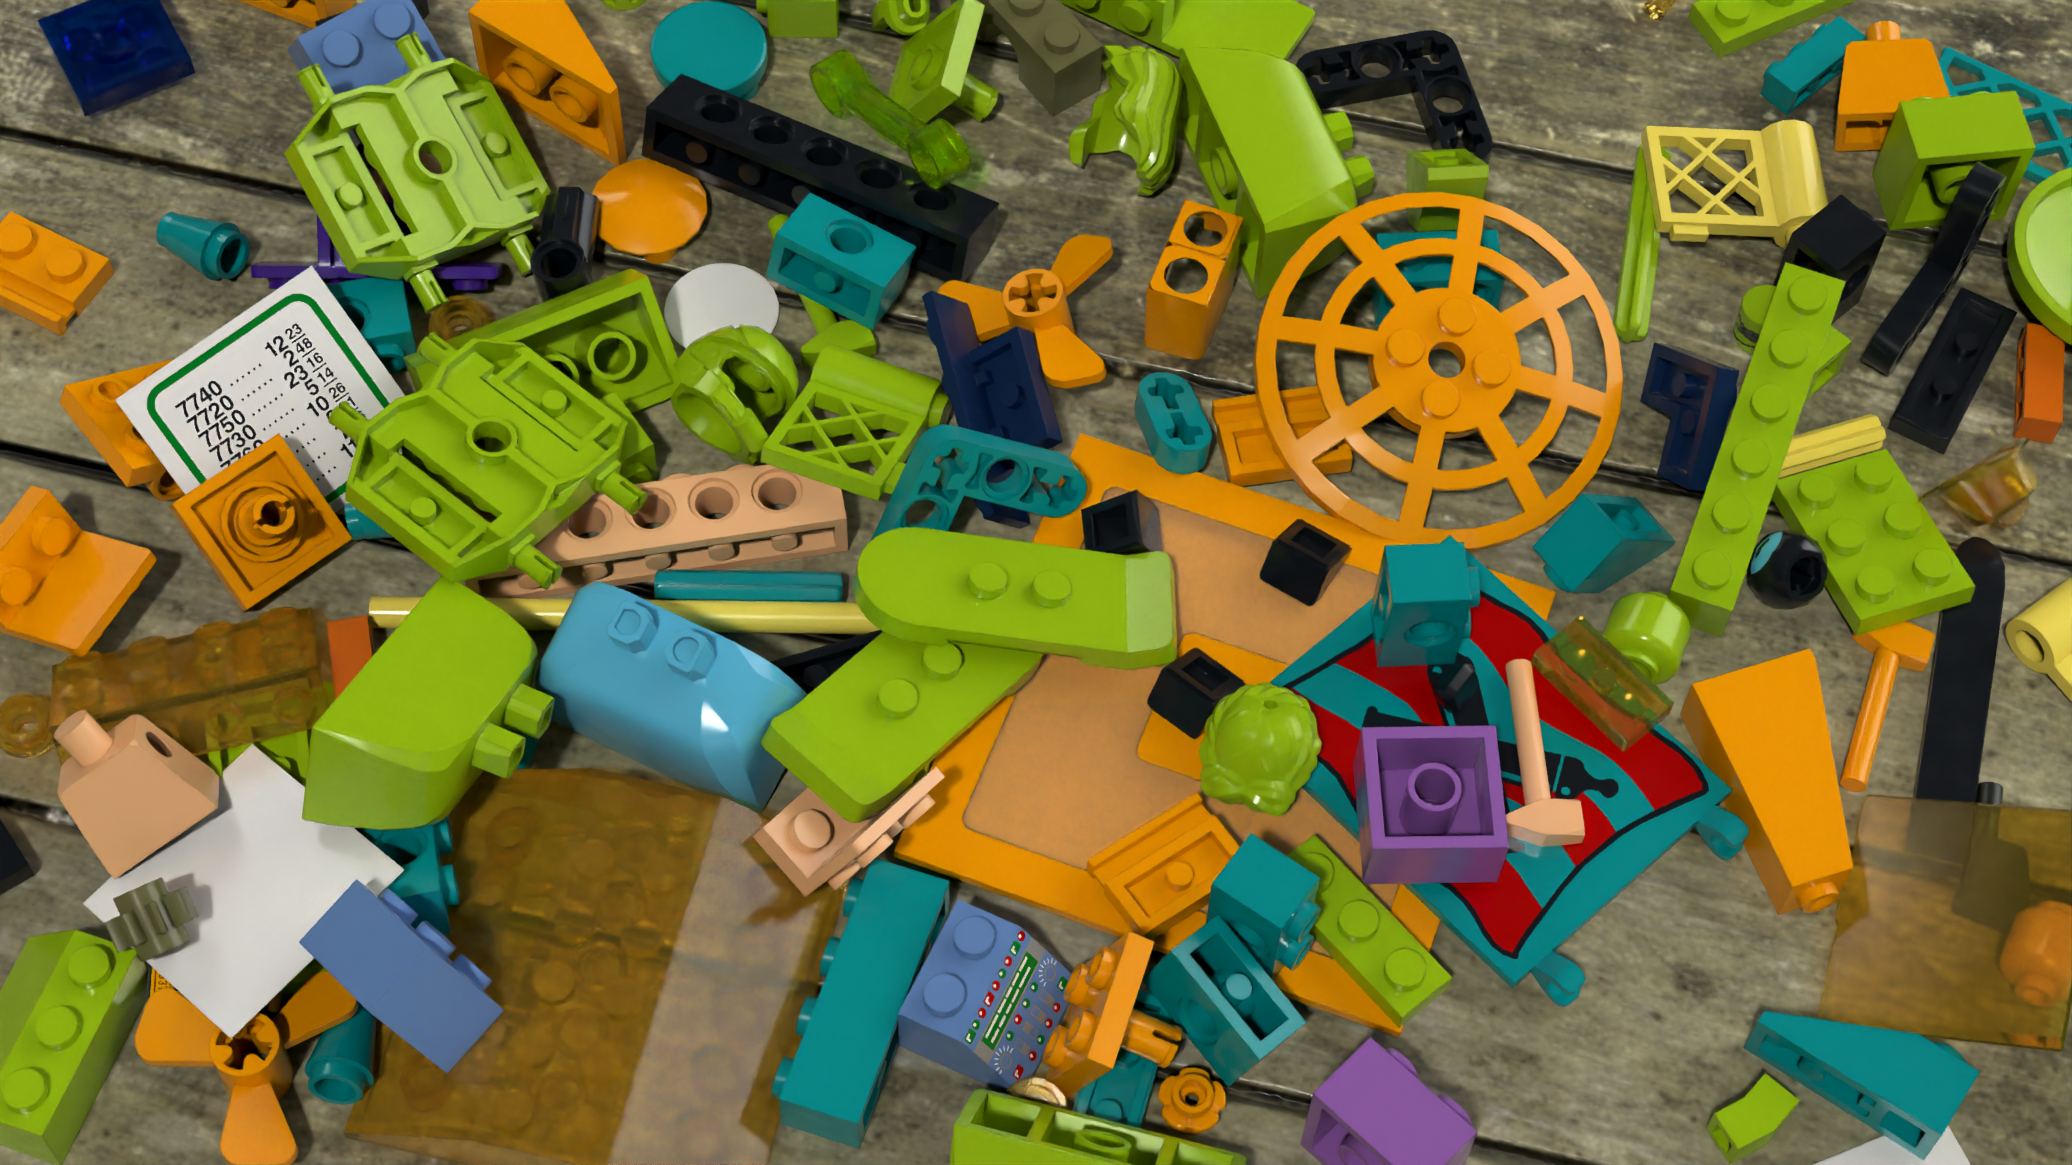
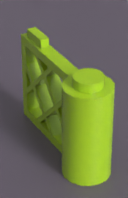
M827 343L816 360L810 381L762 446L760 462L879 501L884 493L892 495L906 465L904 462L920 436L931 427L947 423L952 403L945 394L942 380ZM815 406L837 413L840 417L816 420L811 410ZM885 429L900 434V436L875 440L870 431ZM852 434L858 443L835 447L829 437ZM812 441L817 450L802 452L786 445ZM870 460L877 471L874 475L850 468L847 464Z

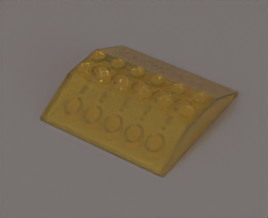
M594 768L516 769L508 780L483 770L462 797L451 828L454 853L442 855L441 857L442 866L449 864L454 866L460 904L448 906L451 934L444 936L457 947L448 958L454 962L462 953L492 980L484 992L504 1011L448 1074L382 1023L375 1043L374 1082L372 1086L365 1087L362 1099L354 1103L344 1130L345 1137L460 1165H767L781 1118L779 1100L772 1096L774 1079L782 1059L785 1056L794 1059L802 1037L796 1035L798 1018L806 998L809 995L816 996L821 979L819 974L821 960L830 937L833 936L849 879L836 890L826 881L805 897L752 837L772 818L721 796Z

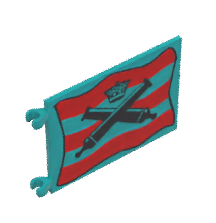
M1449 535L1441 543L1458 542L1452 536ZM1465 549L1467 568L1476 567L1479 573L1480 602L1478 607H1470L1469 639H1461L1454 664L1377 667L1370 614L1372 598L1269 683L1277 687L1288 688L1294 694L1302 696L1308 701L1310 709L1315 715L1317 732L1322 746L1317 755V766L1311 772L1310 779L1302 788L1359 842L1353 761L1362 727L1496 725L1505 814L1525 806L1505 666L1508 662L1515 659H1527L1531 662L1551 799L1580 800L1585 827L1583 842L1541 847L1508 836L1509 849L1497 882L1412 883L1403 885L1512 989L1532 973L1546 995L1559 1007H1566L1579 996L1580 988L1583 986L1586 978L1583 971L1577 965L1555 952L1694 827L1710 850L1721 860L1732 859L1741 851L1742 842L1747 838L1749 829L1739 817L1718 807L1731 795L1733 789ZM1470 663L1477 675V689L1460 710L1449 713L1436 700V686L1429 683V677L1432 672L1445 675L1452 665Z

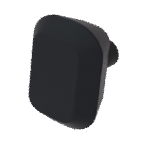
M1470 663L1452 665L1445 675L1432 672L1429 677V683L1436 686V700L1447 712L1453 713L1460 710L1475 692L1478 686V679L1473 666Z

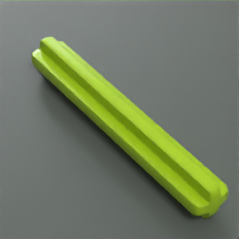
M1642 144L1636 151L1613 316V325L1618 339L1627 344L1631 341H1643L1648 334L1661 232H1656ZM1661 147L1662 156L1671 162V152L1665 149V147Z

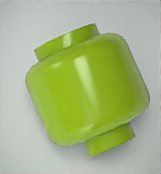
M1649 591L1624 595L1613 604L1598 645L1600 658L1613 678L1626 686L1644 689L1666 683L1677 674L1692 633L1691 624L1688 616L1680 606L1668 599V596L1663 593Z

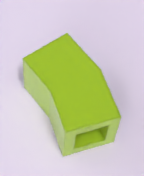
M1765 1073L1744 1098L1715 1112L1706 1130L1729 1165L1766 1146L1792 1116L1800 1100Z

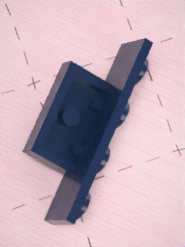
M934 291L924 294L922 299L928 317L926 323L927 332L938 352L943 370L942 386L952 403L958 427L1047 450L1062 443V436L1031 331L1016 326L979 346L968 303ZM1012 459L997 461L988 470L986 481L989 483H999L1006 480L1014 471L1015 461ZM974 498L985 520L1019 529L1030 524L1027 511Z

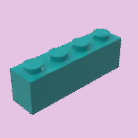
M877 858L870 863L864 880L856 877L852 880L843 906V916L849 918L841 938L830 937L824 950L819 974L826 977L818 998L810 995L806 998L798 1018L796 1035L802 1037L794 1059L786 1056L782 1059L774 1079L772 1096L779 1100L781 1124L860 1149L899 1045L898 1012L939 936L950 909V881Z

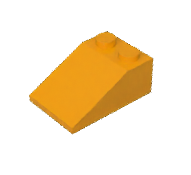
M479 0L468 11L479 72L489 77L498 96L616 166L624 164L627 161L617 85L565 0Z

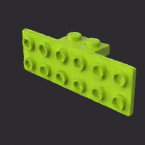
M1059 0L1071 8L1176 57L1180 56V48L1208 47L1249 49L1271 54L1287 61L1314 22L1315 16L1313 9L1294 0Z

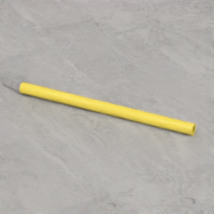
M371 596L369 603L370 627L397 628L423 597ZM485 598L504 610L525 630H557L572 599ZM647 600L712 632L867 634L881 630L865 617L857 602Z

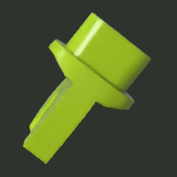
M879 1L871 13L873 31L885 30L889 26L892 30L902 35L917 34L929 21L930 1Z

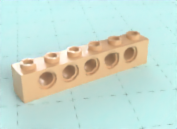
M739 464L725 471L699 475L673 474L663 480L634 484L642 491L648 493L646 502L639 511L636 509L634 515L628 514L624 508L605 494L600 495L596 493L534 546L537 550L563 568L559 579L554 585L551 584L549 589H543L539 583L519 568L514 569L511 566L505 571L465 580L464 583L465 586L484 598H541L574 593L579 588L594 581L604 582L612 586L653 581L656 572L661 569L726 570L848 551V531L842 490L768 464L760 466ZM774 504L788 505L787 508L781 510H772L768 508L769 506ZM471 508L489 523H492L497 518L489 512H484L478 508ZM713 513H722L726 515L720 519L705 518L706 516ZM653 522L663 524L654 529L642 528L644 525ZM587 532L600 533L599 535L592 538L579 537L580 535Z

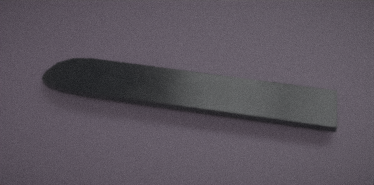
M1972 537L1962 542L1955 553L1976 586L1971 602L1941 611L1906 855L1964 869L1968 862L2005 593V565L2000 552L1988 540L1979 537Z

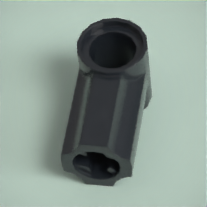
M558 187L555 193L546 195L540 243L533 250L530 258L531 270L542 303L593 283L591 272L600 215V202L597 196L584 192L580 187Z

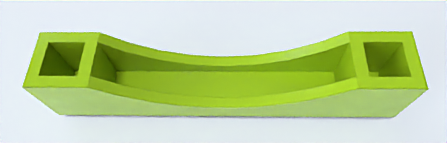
M1787 262L1784 264L1668 594V599L1680 606L1688 616L1692 628L1722 637L1733 612L1846 281Z

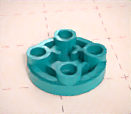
M719 1L691 3L671 12L656 27L650 44L653 71L657 80L664 88H667L680 74H684L748 101L758 93L759 81L765 73L768 62L766 35L757 19L738 6Z

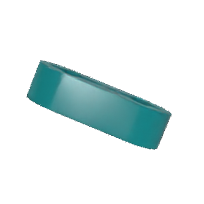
M1155 372L1146 375L1138 385L1134 412L1153 458L1158 465L1167 471L1177 474H1190L1199 471L1206 464L1212 433L1192 387L1179 375L1169 372Z

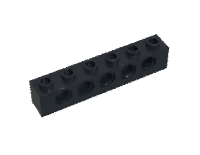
M680 74L646 107L642 156L675 168L678 171L787 216H791L810 192L915 245L916 249L911 267L947 282L950 280L964 282L990 251L999 203L684 74Z

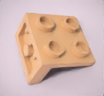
M934 767L886 807L861 823H851L843 819L807 787L752 837L805 897L826 881L836 890L861 867H866L893 843L892 838L903 828H908L936 803L928 792L945 776L937 767Z

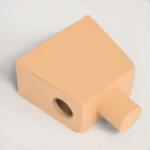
M80 710L68 717L55 731L54 738L72 756L60 768L58 796L107 872L114 879L218 808L220 777L216 772L142 715H131L106 732L86 710Z

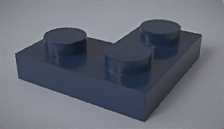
M1654 342L1640 402L1671 415L1657 475L1689 490L1705 492L1724 438L1729 413L1736 403V384L1740 370L1675 345Z

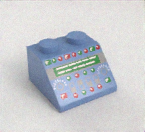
M957 899L898 1012L899 1046L1008 1095L1024 1098L1042 1062L1047 1041L1055 1027L1060 1025L1070 1003L1064 1001L1063 996L1071 972L1019 925Z

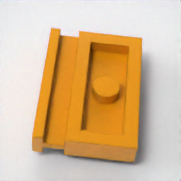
M10 211L0 223V306L63 336L68 330L66 323L74 314L79 316L114 274L110 259Z
M1317 386L1279 391L1287 420L1297 439L1329 419L1323 407ZM1255 394L1212 401L1211 416L1216 424L1217 440L1229 483L1244 487L1293 480L1283 467L1266 435ZM1343 440L1312 462L1323 475L1351 471L1353 456L1351 448Z
M1196 792L1087 860V873L1092 879L1096 878L1104 889V895L1133 933L1152 940L1209 904L1213 881L1240 846L1215 814L1210 815L1202 805V798Z

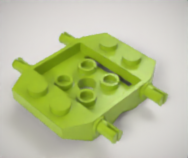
M414 32L411 35H405L394 44L410 72L385 85H366L335 95L319 64L310 65L299 71L296 77L313 105L312 111L314 115L284 152V155L348 272L393 280L404 278L406 283L410 282L425 309V313L429 314L449 303L448 298L445 297L432 273V270L437 265L500 242L502 246H506L520 271L521 277L532 274L530 258L534 247L527 234L534 229L531 222L541 213L546 202V195H550L551 190L489 77L452 57L432 63L417 32ZM355 129L364 145L366 160L373 168L377 169L394 200L393 206L396 215L407 224L412 234L403 235L347 132L348 130ZM419 151L435 156L440 162L442 174L431 173L420 161Z
M431 332L429 337L425 336L421 341L417 352L438 368L419 392L395 399L370 420L350 406L347 401H342L340 407L337 405L333 409L328 419L331 425L337 427L356 442V451L346 483L345 500L452 583L505 571L511 566L514 569L519 568L539 583L543 589L547 590L551 587V584L554 585L559 579L563 568L534 547L596 493L600 495L605 494L624 508L630 515H634L636 509L639 511L648 497V493L639 489L620 474L622 463L618 460L628 422L521 342L473 338L459 350H456L441 339L437 333ZM480 438H496L502 441L507 448L499 452H488L480 449L474 442ZM402 446L406 447L423 460L425 467L429 471L445 477L471 497L472 502L478 509L489 512L497 518L492 523H489L398 453L397 450Z

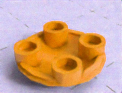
M649 158L634 159L612 168L596 183L591 194L597 196L600 202L596 237L602 239L618 251L643 256L646 261L653 264H663L673 259L677 248L684 246L700 231L708 210L706 192L698 178Z

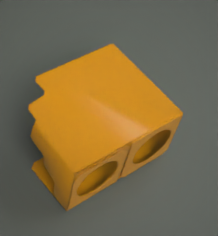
M1184 200L1147 287L1144 344L1148 348L1185 359L1196 360L1204 356L1233 291L1239 259L1243 217L1190 200ZM1192 215L1202 217L1205 230L1219 232L1222 235V241L1213 246L1194 244L1185 235V222ZM1181 258H1189L1200 262L1207 270V283L1201 290L1194 293L1184 294L1174 291L1166 283V275L1170 263Z

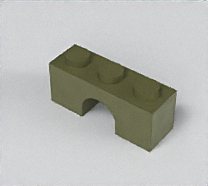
M951 0V5L957 0ZM977 0L985 5L977 35L984 43L1001 33L1006 35L1018 58L1019 80L1053 117L1100 90L1102 45L1059 0Z

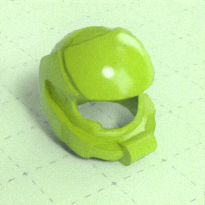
M740 324L739 327L734 328L733 325L711 331L693 341L674 363L681 383L672 394L671 403L683 425L701 441L726 453L731 459L745 464H754L761 457L762 446L769 438L762 424L774 414H785L784 411H788L796 400L799 379L796 366L788 351L773 335L758 326Z

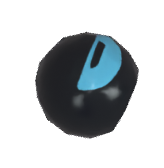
M1781 530L1767 534L1755 545L1747 568L1748 583L1760 600L1776 609H1794L1808 605L1823 591L1828 574L1827 556L1816 540L1799 530Z

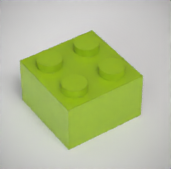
M1979 91L1963 96L1942 98L1918 97L1910 101L1899 102L1872 172L1889 231L1942 226L1954 197L1977 162H1981L2007 177L1988 221L2004 220L2036 149L2016 91L1996 93Z

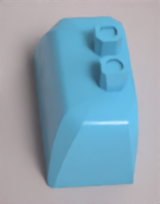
M594 581L577 590L541 659L535 676V689L555 698L552 721L750 817L763 812L785 770V767L764 749L761 741L774 717L791 709L808 695L778 667L745 647L628 591L599 581Z

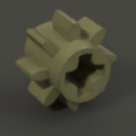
M160 877L113 898L120 915L104 922L117 953L134 946L141 962L190 941L183 924L199 915L186 886L169 893L163 878Z

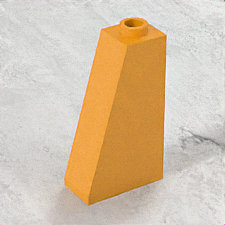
M1811 649L1802 650L1693 683L1680 716L1703 763L1733 789L1731 795L1723 803L1728 812L1739 817L1748 826L1749 834L1743 841V844L1777 914L1780 915L1799 908L1804 913H1814L1829 907L1840 898V892L1853 870V863L1816 658Z

